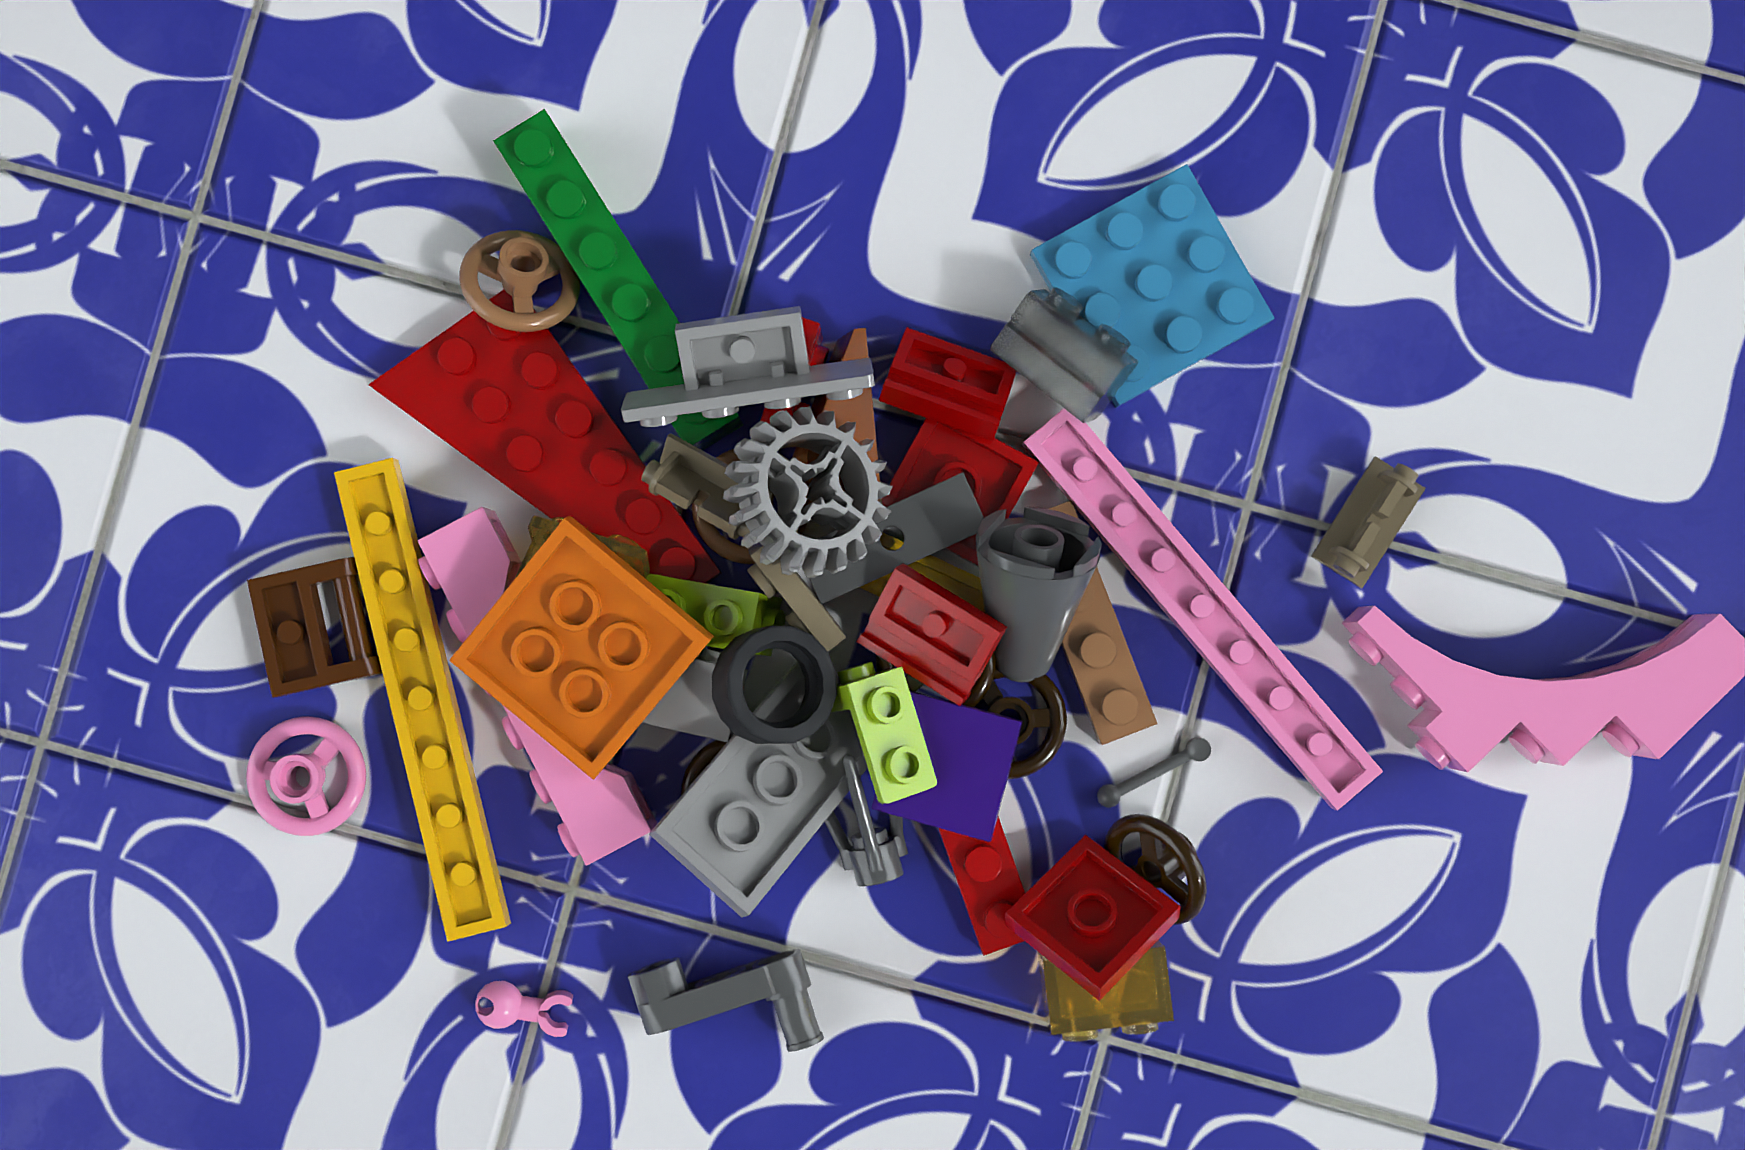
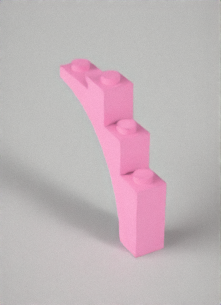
M1376 606L1358 607L1342 622L1353 635L1348 640L1351 647L1369 664L1375 666L1379 662L1395 678L1390 683V686L1405 703L1416 710L1420 706L1424 708L1407 726L1420 738L1415 743L1418 751L1440 770L1447 766L1450 769L1469 772L1510 731L1513 732L1508 738L1510 743L1532 763L1536 764L1540 760L1544 763L1564 766L1604 726L1606 728L1602 731L1603 737L1621 754L1627 757L1633 755L1660 759L1745 676V638L1722 614H1694L1658 643L1617 664L1571 677L1545 679L1500 676L1454 661L1411 637Z

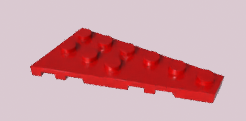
M504 289L489 299L501 309L513 312L512 295L508 294ZM473 310L368 384L557 524H560L568 516L573 517L644 578L649 574L708 584L722 574L673 503L659 494L654 495L649 492V485L642 481L646 465L549 328L533 332L507 330L486 321Z

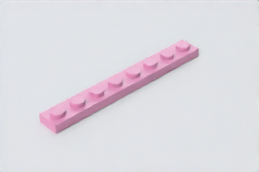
M1070 404L1022 443V446L1032 458L1039 462L1038 465L1067 499L1072 501L1073 506L1331 809L1338 811L1383 772Z

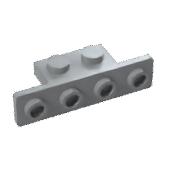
M800 306L676 324L675 335L684 384L628 392L625 395L621 411L624 422L640 421L641 426L658 427L676 421L677 415L702 412V416L705 418H721L735 414L739 411V406L764 403V407L767 409H783L799 404L801 397L826 394V398L829 400H846L861 395L863 388L875 386L871 358H862L810 366Z

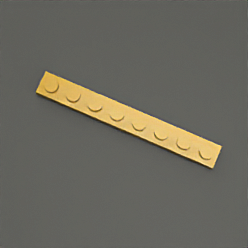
M389 458L334 472L447 942L507 927L511 924L429 583L418 561L422 555L417 541L418 538L399 460Z

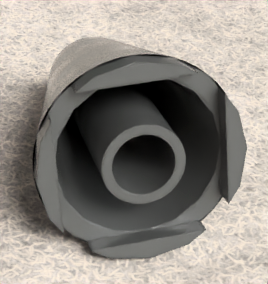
M1024 507L1023 517L1005 519L1006 509L995 511L981 520L976 535L984 612L1007 626L994 651L996 659L995 669L1001 672L1007 679L1015 682H1029L1045 675L1049 671L1097 567L1102 545L1099 537L1095 541L1088 537L1090 526L1082 520L1060 511L1039 507Z

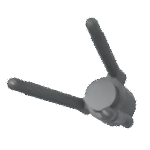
M847 754L843 758V765L860 832L851 836L853 846H851L834 811L825 820V824L840 852L844 870L854 871L857 885L865 887L882 884L894 880L904 873L900 857L907 855L908 850L903 835V818L889 814V837L885 827H873L855 758Z

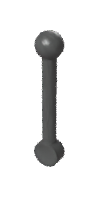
M1192 738L1187 742L1186 749L1116 786L1113 784L1103 785L1097 793L1099 803L1107 808L1114 807L1119 803L1121 796L1190 760L1200 762L1206 760L1211 754L1210 743L1204 738Z

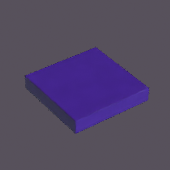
M909 690L935 772L937 784L931 789L889 804H881L875 793L871 809L991 842L1023 721L966 705L958 706L948 700Z

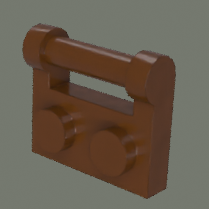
M354 557L337 559L247 580L272 698L382 674L379 657L373 655L357 582L359 574ZM328 582L333 583L349 656V662L336 665L333 662L317 585Z

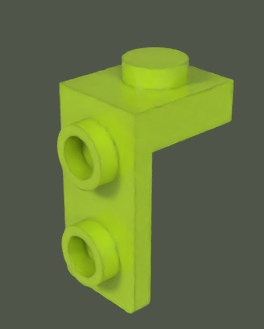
M655 574L646 576L650 583L714 635L707 646L724 649L736 636L755 628L785 626V614L783 610H780L782 598L772 596L769 599L766 594ZM766 649L755 655L771 657L773 649Z
M867 662L837 672L840 683L837 684V697L831 712L850 709L878 801L881 804H889L935 787L937 779L903 668L897 667L875 672L873 663Z

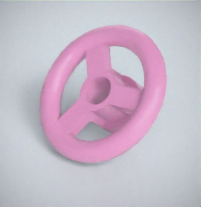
M296 717L272 727L257 742L247 765V789L257 812L267 823L276 829L297 836L320 835L340 826L358 807L366 785L365 761L356 741L339 725L318 717ZM310 734L324 738L312 754L288 755L277 762L269 760L276 747L291 737ZM341 752L347 766L348 781L343 797L330 810L322 790L326 777L325 768ZM299 767H304L309 772L310 781L306 788L299 785L296 780V772ZM265 780H270L271 789L280 800L292 804L305 802L310 818L294 817L282 811L271 799Z

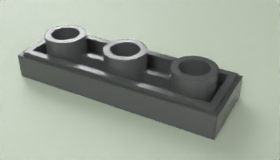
M962 472L888 506L887 508L891 510L888 518L875 524L881 532L888 527L899 528L904 534L903 545L897 550L890 551L882 546L879 538L875 543L865 544L867 553L863 559L856 562L847 560L846 569L831 574L824 568L822 575L809 578L820 603H826L893 572L902 563L909 565L977 534L978 527L984 517L964 473ZM838 530L822 536L818 540L831 539Z

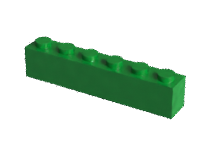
M541 110L493 140L648 388L653 389L684 384L675 335L676 324L680 322L546 110ZM702 412L677 415V420L671 423L682 440L702 451L744 425L737 413L721 418H705L702 416Z

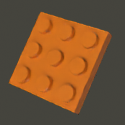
M568 516L561 521L449 661L594 780L712 640L714 635L573 517Z

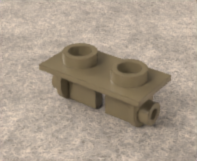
M672 433L668 434L660 462L654 459L650 461L642 475V481L649 485V492L654 495L659 494L684 509H687L692 503L699 506L698 517L727 532L728 536L734 540L739 536L744 537V535L750 533L745 522L738 526L728 524L729 516L740 510L739 503H731L722 499L726 489L738 484L724 474L728 464ZM768 489L772 503L775 495Z
M1373 457L1311 557L1359 588H1363L1426 489L1415 482L1419 475L1403 464L1398 463L1393 468L1378 457Z

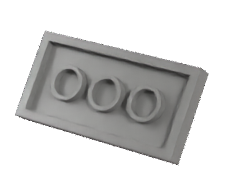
M798 661L755 709L753 714L756 717L767 722H782L793 717L799 710L805 695V679ZM836 675V677H837V684H839V683H840L839 677ZM850 709L831 712L829 718L813 735L796 743L755 744L734 734L649 835L741 918L749 916L850 791L843 765L844 756L850 754L855 758L860 777L868 768Z

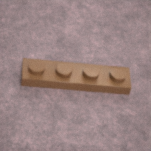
M1071 500L1049 508V510L1060 511L1078 518ZM1096 567L1061 643V647L1098 743L1104 745L1158 723L1101 575Z

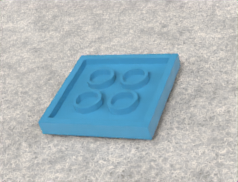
M1188 164L1037 246L1030 253L1032 260L1116 408L1275 319Z

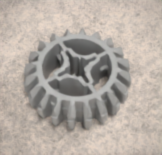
M810 407L799 408L793 413V416L787 410H781L770 417V424L760 421L754 425L749 433L751 439L744 438L736 444L734 453L740 461H733L727 465L724 474L738 484L726 489L722 499L731 503H739L740 510L729 516L728 524L738 526L745 522L750 533L744 535L741 540V546L749 548L758 542L761 543L764 547L760 553V563L768 565L780 557L782 574L792 575L802 567L806 577L815 578L823 574L824 568L831 574H835L846 569L847 560L856 562L863 559L867 553L865 544L870 545L879 540L883 533L875 523L886 520L891 510L877 500L889 495L893 486L877 481L876 474L885 469L887 462L882 460L871 462L866 452L871 450L874 442L873 439L866 438L859 443L853 439L856 422L847 421L837 429L834 411H824L815 419ZM786 447H800L816 452L819 456L809 464H805L794 457L787 460L778 454L777 451ZM839 476L843 482L845 492L842 490L841 485L839 483ZM813 478L811 483L809 484L810 490L808 492L809 488L804 482ZM768 489L775 495L777 500V513L771 503ZM808 493L807 497L810 501H812V503L804 506L805 502L807 501V498L805 496ZM809 520L821 526L828 523L838 530L831 539L826 540L808 538L796 532L799 526L809 522Z

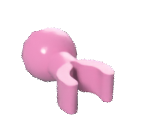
M493 981L479 991L475 1000V1011L479 1019L486 1026L493 1029L506 1028L517 1020L539 1023L541 1029L548 1035L564 1037L568 1030L567 1023L553 1021L549 1014L544 1011L549 1010L551 1006L556 1004L570 1006L573 994L565 990H555L547 994L544 999L522 996L519 989L509 982ZM481 997H485L491 1000L494 1006L482 1008L479 1000Z

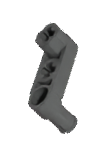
M800 949L781 952L690 983L686 981L678 957L649 964L627 975L646 1035L669 1031L766 999V1001H773L788 1052L811 1047L824 1039L807 988L812 984Z

